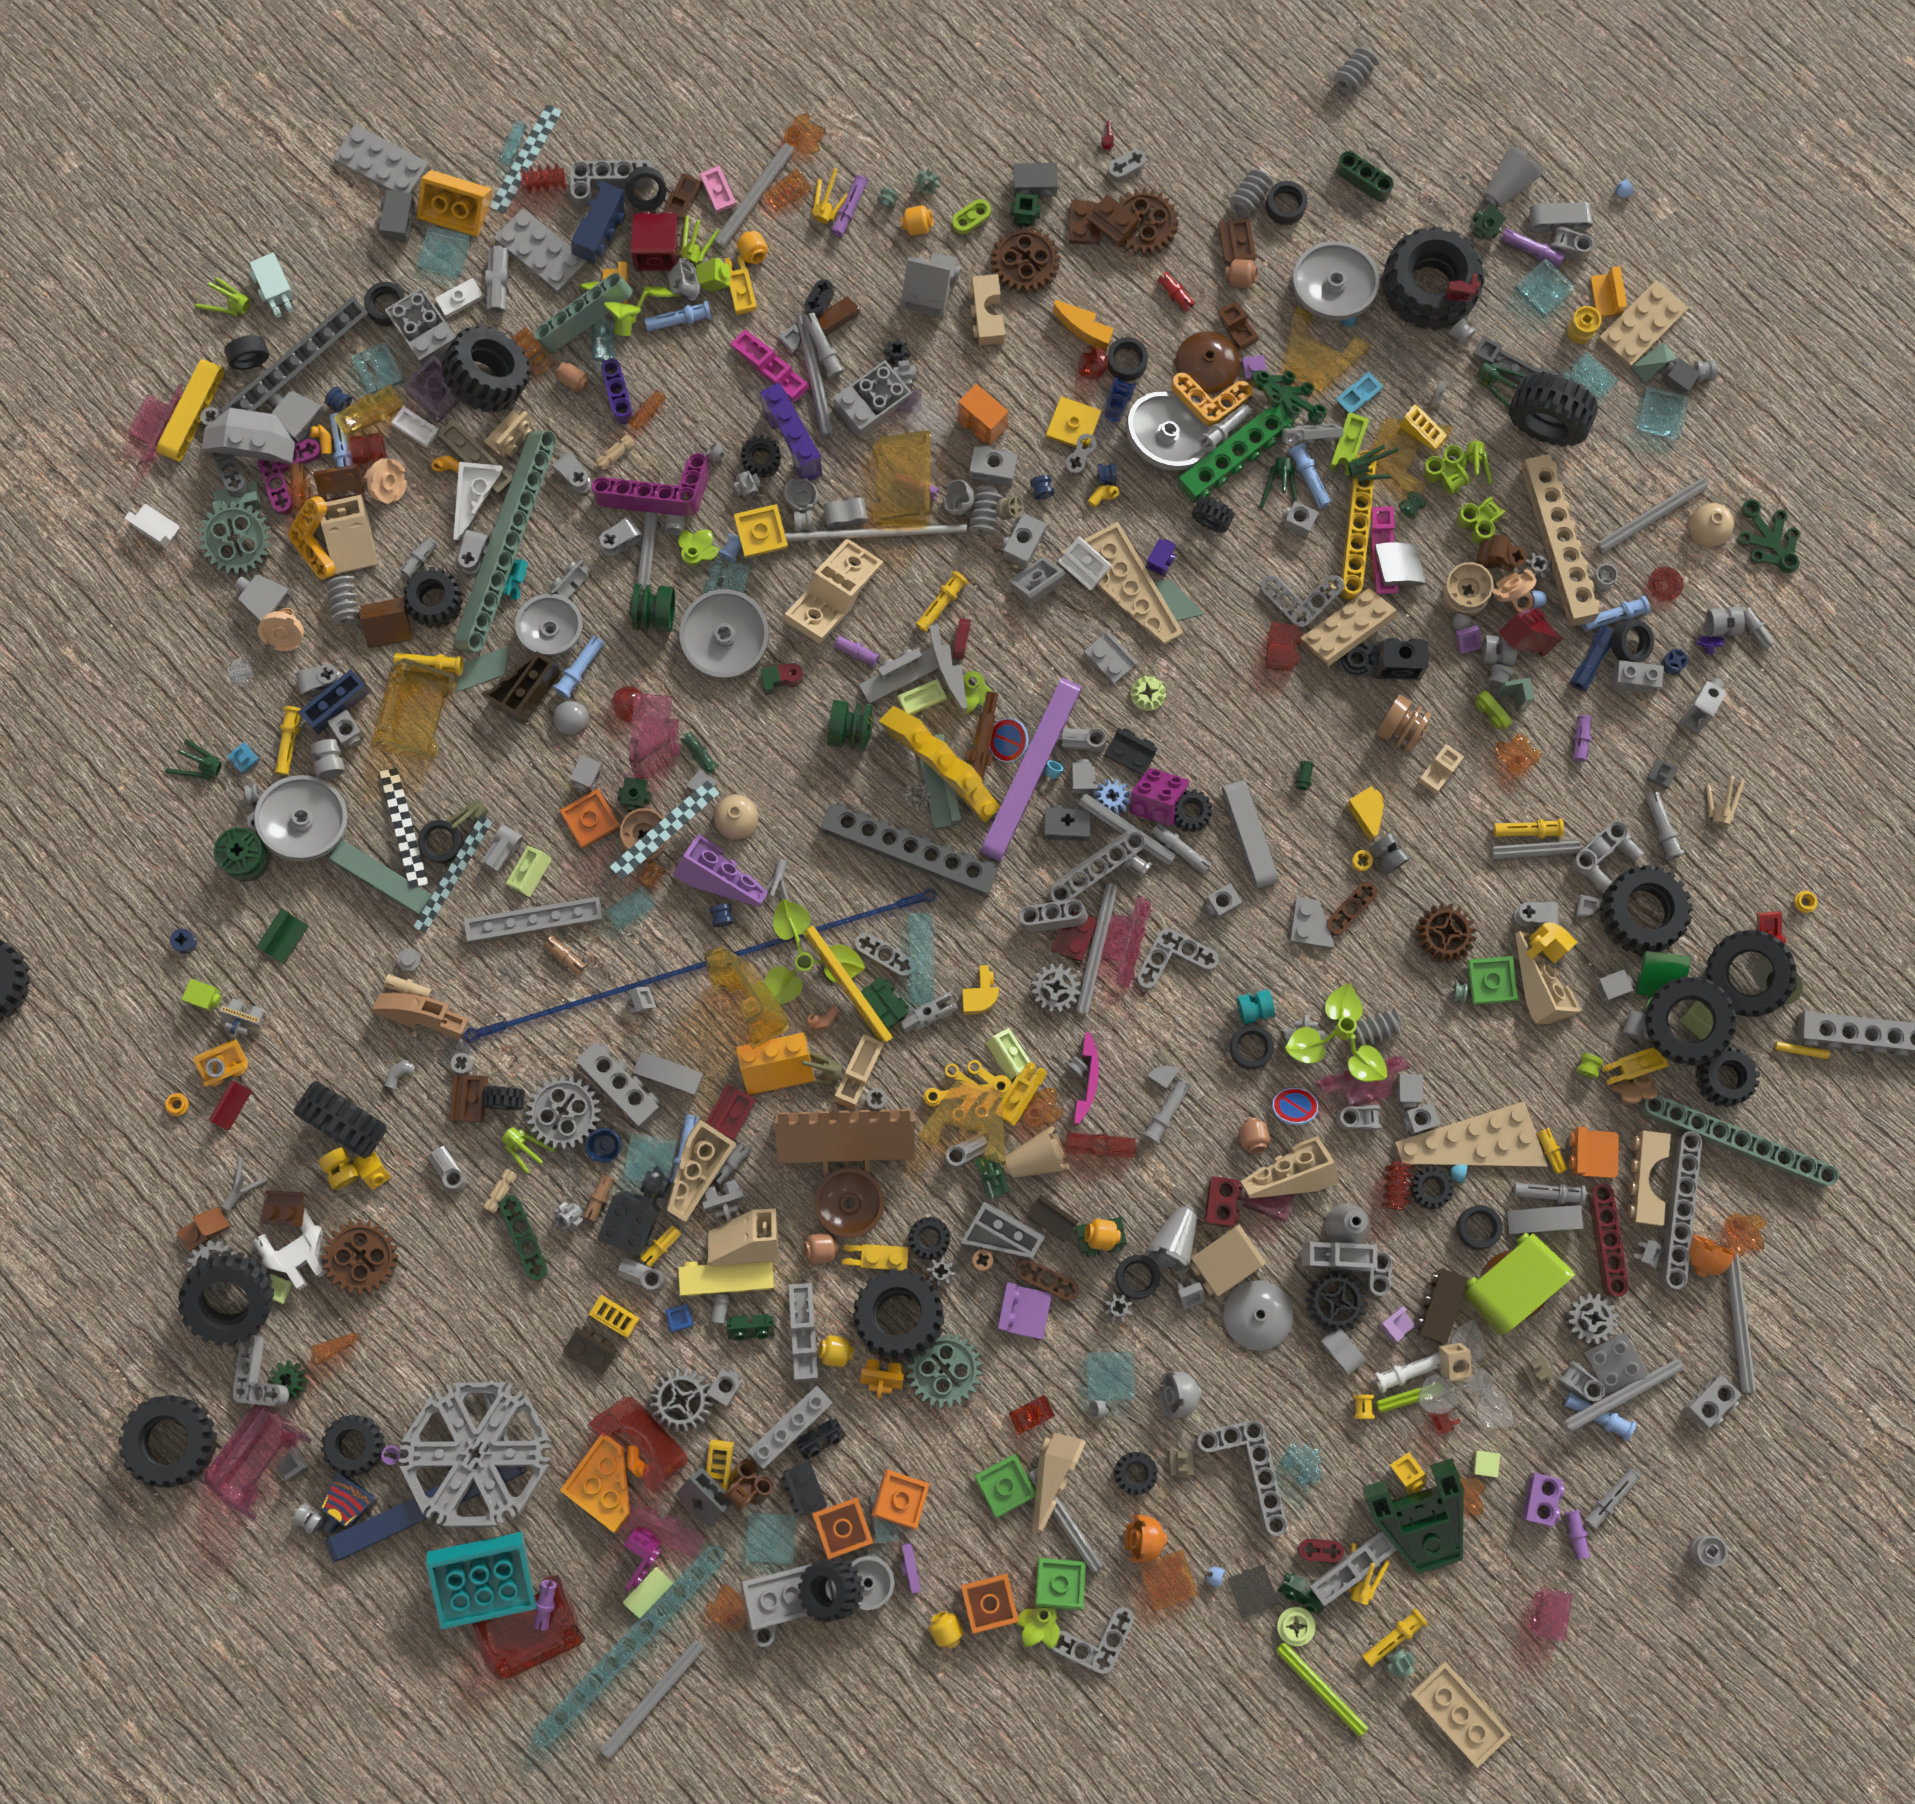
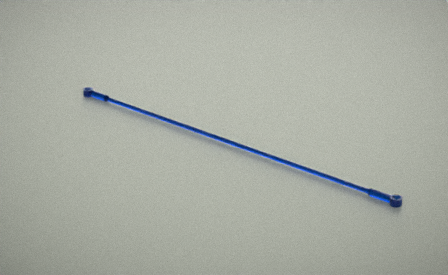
M929 887L923 893L896 900V903L817 926L815 929L820 932L895 908L901 909L924 901L933 902L937 897V892L934 888ZM929 891L933 892L934 897L927 898L926 893ZM798 934L799 938L804 937L803 934ZM794 936L788 940L778 938L507 1022L501 1021L478 1029L468 1028L464 1033V1037L468 1042L474 1043L480 1037L506 1030L510 1026L788 942L795 938ZM475 1032L476 1036L473 1039H469L468 1034Z

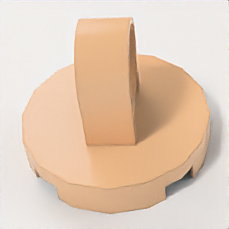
M393 459L378 460L371 468H368L363 477V480L367 482L370 495L382 503L399 500L407 486V480H404L403 473L406 472L405 468L400 462Z
M1525 569L1524 573L1519 575L1516 571L1496 583L1497 589L1493 588L1492 592L1497 601H1510L1514 609L1522 612L1533 607L1534 600L1530 590L1535 586L1537 580L1532 570ZM1523 596L1527 597V604L1524 607H1518V600Z
M283 608L277 612L267 613L262 617L258 627V635L266 645L268 642L275 646V650L291 651L295 650L298 644L302 642L304 628L300 621L297 620L291 608Z

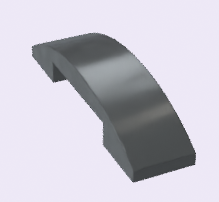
M1483 336L1473 352V355L1483 364L1485 362L1491 365L1495 363L1501 367L1521 373L1524 377L1536 372H1541L1542 374L1548 372L1552 373V375H1557L1543 366L1538 369L1502 350L1503 345L1486 336ZM1500 372L1501 376L1516 384H1519L1522 379Z

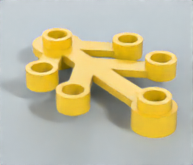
M977 1060L969 1062L968 1071L972 1075L977 1074L988 1084L978 1085L960 1072L957 1065L948 1064L945 1068L946 1076L954 1078L965 1087L945 1091L930 1088L924 1093V1102L929 1107H936L943 1100L967 1097L960 1108L954 1110L952 1114L954 1122L962 1123L965 1121L966 1114L978 1097L982 1094L990 1093L983 1105H979L975 1109V1116L980 1120H984L988 1117L989 1110L996 1100L1004 1098L1012 1083L1004 1075L993 1076L982 1068L981 1063ZM972 1064H977L979 1066V1069L977 1071H972L970 1069V1066ZM950 1067H954L956 1069V1073L954 1075H950L947 1070ZM1000 1082L1004 1083L1005 1089L998 1090L996 1085ZM935 1093L937 1095V1099L935 1101H931L928 1098L929 1094ZM983 1108L986 1110V1115L979 1116L977 1111ZM961 1112L964 1117L961 1120H957L955 1114Z

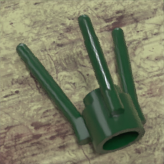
M1485 362L1480 368L1477 377L1482 379V385L1486 386L1509 408L1510 403L1490 382L1494 384L1498 380L1512 389H1516V385L1499 376L1500 372L1519 378H1524V375L1495 363L1491 365Z
M1383 444L1359 458L1351 460V462L1347 463L1351 478H1357L1358 482L1392 478L1391 474L1366 475L1369 472L1368 464L1398 452L1399 448L1396 447L1373 456L1387 447L1386 444Z
M1288 457L1275 459V466L1270 467V475L1261 499L1260 508H1263L1275 475L1278 479H1282V493H1286L1287 479L1290 478L1293 501H1297L1294 478L1295 469L1292 468V459Z
M185 739L186 744L205 757L201 759L180 749L177 752L198 762V769L202 773L165 769L166 773L210 780L211 777L216 778L218 776L222 762L219 761L218 757L209 754L195 743Z

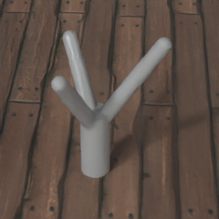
M778 859L774 878L766 886L765 890L768 892L771 889L770 897H774L779 884L783 898L789 900L783 881L787 861L784 859Z
M242 1157L238 1159L234 1189L223 1204V1207L231 1211L241 1194L268 1181L267 1178H263L241 1189L246 1177L245 1173L241 1174Z

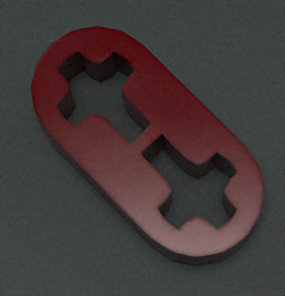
M960 618L953 659H964L971 624L969 619Z
M1304 1539L1298 1545L1300 1557L1309 1561L1337 1562L1341 1560L1344 1554L1343 1546L1334 1540ZM1310 1542L1311 1547L1319 1548V1553L1311 1552L1310 1556H1307V1552L1303 1551V1547H1306ZM1331 1544H1334V1548L1338 1549L1339 1552L1334 1554V1558H1331L1329 1553H1323V1548L1329 1549Z

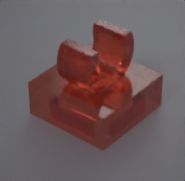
M1454 1407L1441 1408L1429 1413L1439 1435L1454 1430L1453 1426L1460 1423V1419L1452 1421L1449 1418V1413L1455 1410Z

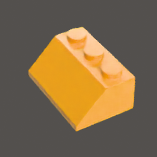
M430 170L421 178L416 218L478 237L489 210L492 188Z
M804 1032L736 1047L740 1070L748 1095L815 1081L813 1068L801 1063L803 1060L812 1062L807 1037Z

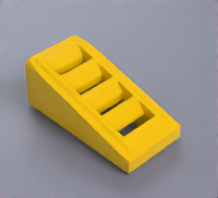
M1415 404L1399 425V427L1434 451L1447 436ZM1433 435L1437 436L1434 441L1431 439Z
M600 1295L589 1313L590 1316L629 1339L641 1320L603 1295ZM604 1302L607 1303L606 1309L599 1316L597 1314ZM612 1307L615 1308L611 1318L607 1321L605 1319ZM619 1312L623 1313L617 1325L612 1324ZM627 1316L631 1319L625 1329H620Z
M712 1439L709 1443L706 1472L712 1478L724 1479V1483L718 1484L727 1491L734 1442ZM714 1450L727 1451V1454L714 1452ZM713 1459L726 1460V1463L713 1462ZM712 1468L725 1470V1473L712 1472Z

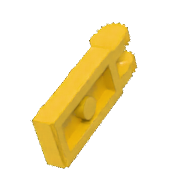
M739 255L737 261L740 270L732 271L730 258H725V263L730 265L729 287L736 315L757 311L748 268L745 267L744 259Z
M1652 1047L1620 1058L1616 1062L1602 1066L1601 1069L1603 1072H1608L1620 1067L1622 1075L1606 1080L1608 1085H1612L1669 1066V1063L1659 1051Z
M1028 1062L1013 1081L994 1114L1015 1126L1038 1086L1043 1083L1047 1071L1043 1068L1035 1071L1036 1065Z
M862 1244V1246H843V1250L847 1252L857 1251L862 1252L861 1260L846 1258L842 1260V1265L882 1270L897 1268L898 1271L907 1269L908 1247Z

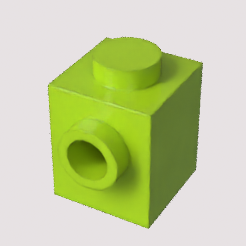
M711 258L707 262L698 264L696 276L700 288L714 292L729 287L730 265L718 258Z
M190 978L181 1000L213 1013L214 1008L219 1006L222 996L220 995L221 991L216 987Z

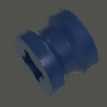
M336 386L328 392L324 403L328 407H333L336 413L343 414L351 405L352 397L342 393V389Z
M1110 463L1106 466L1097 464L1098 486H1102L1105 483H1110L1111 485L1117 483L1115 463Z
M1041 475L1030 480V486L1034 488L1033 497L1035 500L1047 499L1055 494L1054 488L1050 484L1052 482L1050 475Z
M1680 649L1669 651L1661 663L1664 666L1663 670L1670 675L1680 673L1686 667L1688 657Z
M720 904L709 908L710 914L713 915V927H724L735 923L734 917L730 913L732 910L731 904Z
M180 928L171 934L170 945L181 954H188L196 948L197 940L190 931Z

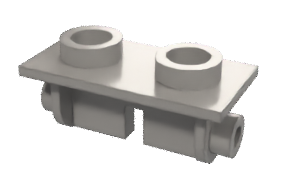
M582 560L571 561L565 567L564 571L566 573L562 578L556 577L549 585L551 589L548 594L555 593L569 598L575 591L570 583L573 582L579 587L589 576L590 569L585 565L580 566L583 562Z

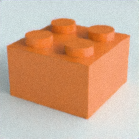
M975 384L958 401L957 418L959 423L966 429L970 428L980 442H986L990 446L1007 428L1009 411L979 385Z
M858 1497L812 1513L828 1559L874 1543Z
M1007 1573L960 1585L972 1634L1019 1622Z

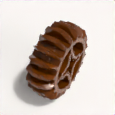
M1441 903L1439 910L1435 905L1430 908L1431 912L1425 910L1423 912L1424 917L1418 919L1421 925L1415 927V930L1421 932L1415 935V939H1422L1417 946L1419 948L1425 946L1426 948L1422 952L1423 955L1430 952L1432 954L1430 960L1433 961L1437 956L1438 963L1440 964L1443 963L1444 958L1447 964H1451L1453 958L1456 962H1459L1461 956L1466 957L1468 955L1467 950L1474 948L1470 942L1476 941V937L1470 935L1477 931L1476 928H1470L1474 920L1470 919L1467 921L1466 918L1469 913L1460 914L1462 910L1460 906L1454 911V906L1451 903L1447 909L1444 903ZM1445 917L1442 926H1429L1433 919ZM1453 920L1458 923L1462 933L1454 927ZM1445 928L1450 933L1447 938L1441 933ZM1430 936L1437 939L1438 947L1431 941ZM1450 941H1462L1459 948L1447 950Z

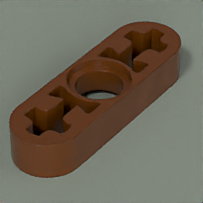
M1362 882L1327 920V927L1331 935H1342L1377 895V888L1373 883ZM1361 888L1364 890L1369 888L1371 890L1369 893L1371 897L1367 895L1360 902L1358 898L1363 893ZM1346 904H1355L1358 908L1357 913L1354 915L1348 914L1345 910ZM1341 916L1346 918L1340 924V927L1342 928L1341 930L1339 928H1337L1336 930L1332 928V920L1334 922H1337L1341 918Z
M1021 1260L1016 1266V1275L1019 1279L1062 1300L1072 1301L1079 1293V1287L1075 1281L1032 1260ZM1026 1264L1031 1265L1030 1270L1033 1272H1037V1268L1041 1269L1042 1271L1037 1276V1282L1032 1281L1034 1276L1031 1274L1023 1276V1271L1020 1267H1025ZM1048 1273L1053 1276L1054 1283L1052 1286L1045 1287L1042 1285L1040 1279L1043 1274ZM1058 1278L1063 1280L1060 1283L1065 1287L1069 1284L1072 1285V1290L1075 1291L1074 1295L1069 1294L1067 1297L1064 1295L1065 1291L1058 1288L1057 1292L1053 1291L1058 1283Z

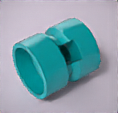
M1268 989L1257 991L1254 996L1248 993L1236 997L1237 1008L1243 1025L1254 1023L1258 1018L1262 1021L1275 1018V1007Z

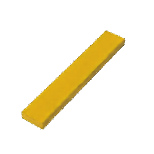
M811 926L803 931L805 938L877 1039L883 1043L892 1039V1035L815 927Z

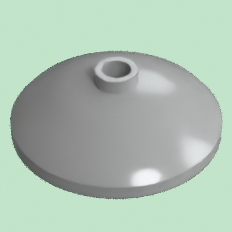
M542 594L529 599L523 604L516 616L515 629L519 641L526 649L533 653L538 651L545 656H555L570 650L578 642L582 634L583 621L579 609L568 598L557 594ZM550 629L554 630V632L551 634L547 633V631Z
M1255 1280L1243 1283L1231 1292L1224 1305L1223 1320L1228 1334L1237 1344L1249 1350L1263 1351L1279 1345L1287 1337L1293 1323V1310L1288 1297L1279 1287L1270 1282ZM1258 1310L1264 1312L1263 1319L1257 1318L1256 1312Z

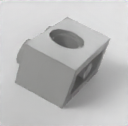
M974 446L969 479L1012 486L1017 454L1006 449L997 451L992 450L988 446ZM995 461L999 466L995 468L990 467L988 463Z
M1023 513L1020 519L1016 518L1011 528L1013 530L1011 537H1006L1001 547L1004 549L1003 558L1027 568L1046 532L1047 524ZM1023 536L1026 537L1029 541L1026 543H1020L1017 539Z

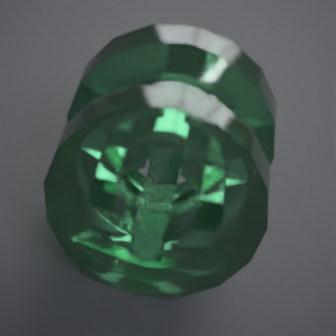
M1410 491L1407 494L1406 500H1402L1398 507L1407 517L1415 519L1418 516V511L1426 507V502L1418 493Z

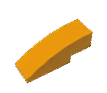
M1055 300L1053 313L1060 322L1081 340L1107 352L1113 337L1114 328L1095 322L1096 313Z

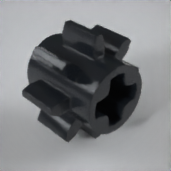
M899 338L892 343L888 341L887 346L889 349L883 350L884 355L888 356L886 362L894 364L895 367H898V361H906L905 357L911 356V351L906 350L908 343L905 342L903 344L899 341Z

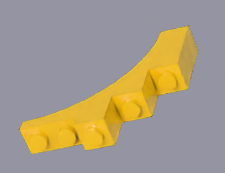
M893 706L878 721L889 736L910 749L941 776L981 821L986 823L1000 809L999 804L983 785V780L970 764L957 758L947 743L934 737L921 720Z

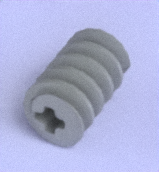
M1365 47L1356 48L1354 53L1351 54L1349 59L1345 61L1344 65L1334 75V82L1338 89L1346 95H1353V90H1357L1359 84L1364 82V78L1369 76V72L1374 70V66L1379 64V58L1374 52Z
M1259 169L1250 170L1248 176L1244 178V181L1229 199L1232 209L1241 217L1249 218L1250 212L1255 211L1254 205H1259V199L1265 197L1264 192L1267 193L1270 189L1269 186H1273L1274 182L1271 176Z
M979 486L976 491L978 494L975 495L976 502L973 504L974 510L971 514V526L968 530L979 535L994 534L996 529L991 526L998 525V521L993 519V517H999L994 509H996V501L1003 498V496L999 495L998 490L993 487Z
M353 576L335 577L326 584L329 589L327 594L330 598L331 621L336 625L347 626L360 621L357 618H353V616L359 614L358 610L352 609L358 606L357 602L351 601L357 597L356 593H350V591L356 589L355 585L349 584L355 580Z
M1393 1008L1391 1014L1389 1010H1386L1383 1016L1380 1013H1376L1375 1020L1372 1016H1367L1366 1022L1363 1018H1360L1353 1033L1356 1036V1043L1360 1042L1361 1045H1366V1040H1369L1374 1045V1037L1383 1042L1384 1034L1390 1040L1392 1039V1032H1395L1399 1037L1401 1024L1397 1011Z

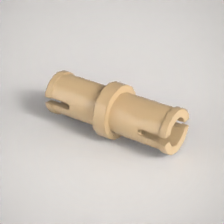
M388 974L385 979L386 984H384V988L428 998L431 996L432 988L413 983L411 979L404 980Z

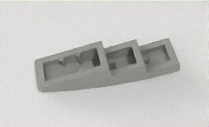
M938 624L929 625L933 653L940 675L961 713L967 714L962 666H952L950 645H941Z
M812 1283L789 1284L795 1383L818 1381Z
M1381 1530L1323 1574L1310 1587L1322 1605L1326 1606L1360 1581L1367 1574L1371 1563H1374L1375 1567H1377L1381 1561L1397 1551V1549Z

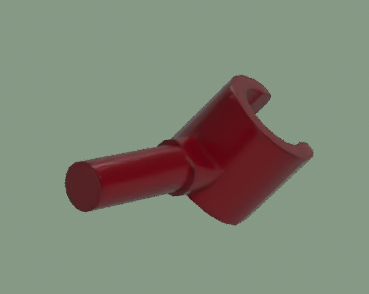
M1110 120L1106 121V136L1101 137L1103 150L1114 147V136L1112 135Z

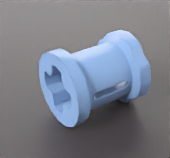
M729 534L727 543L723 550H719L718 554L723 559L736 563V557L742 546L738 536Z

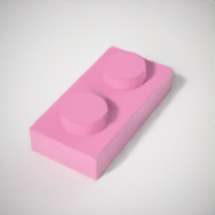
M720 166L700 173V178L716 214L736 207V201Z

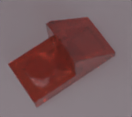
M1045 1395L1008 1413L1018 1434L1055 1416Z

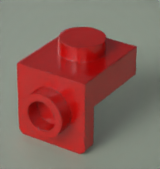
M1779 911L1757 913V931L1769 933L1783 943H1786V938L1782 935V913Z

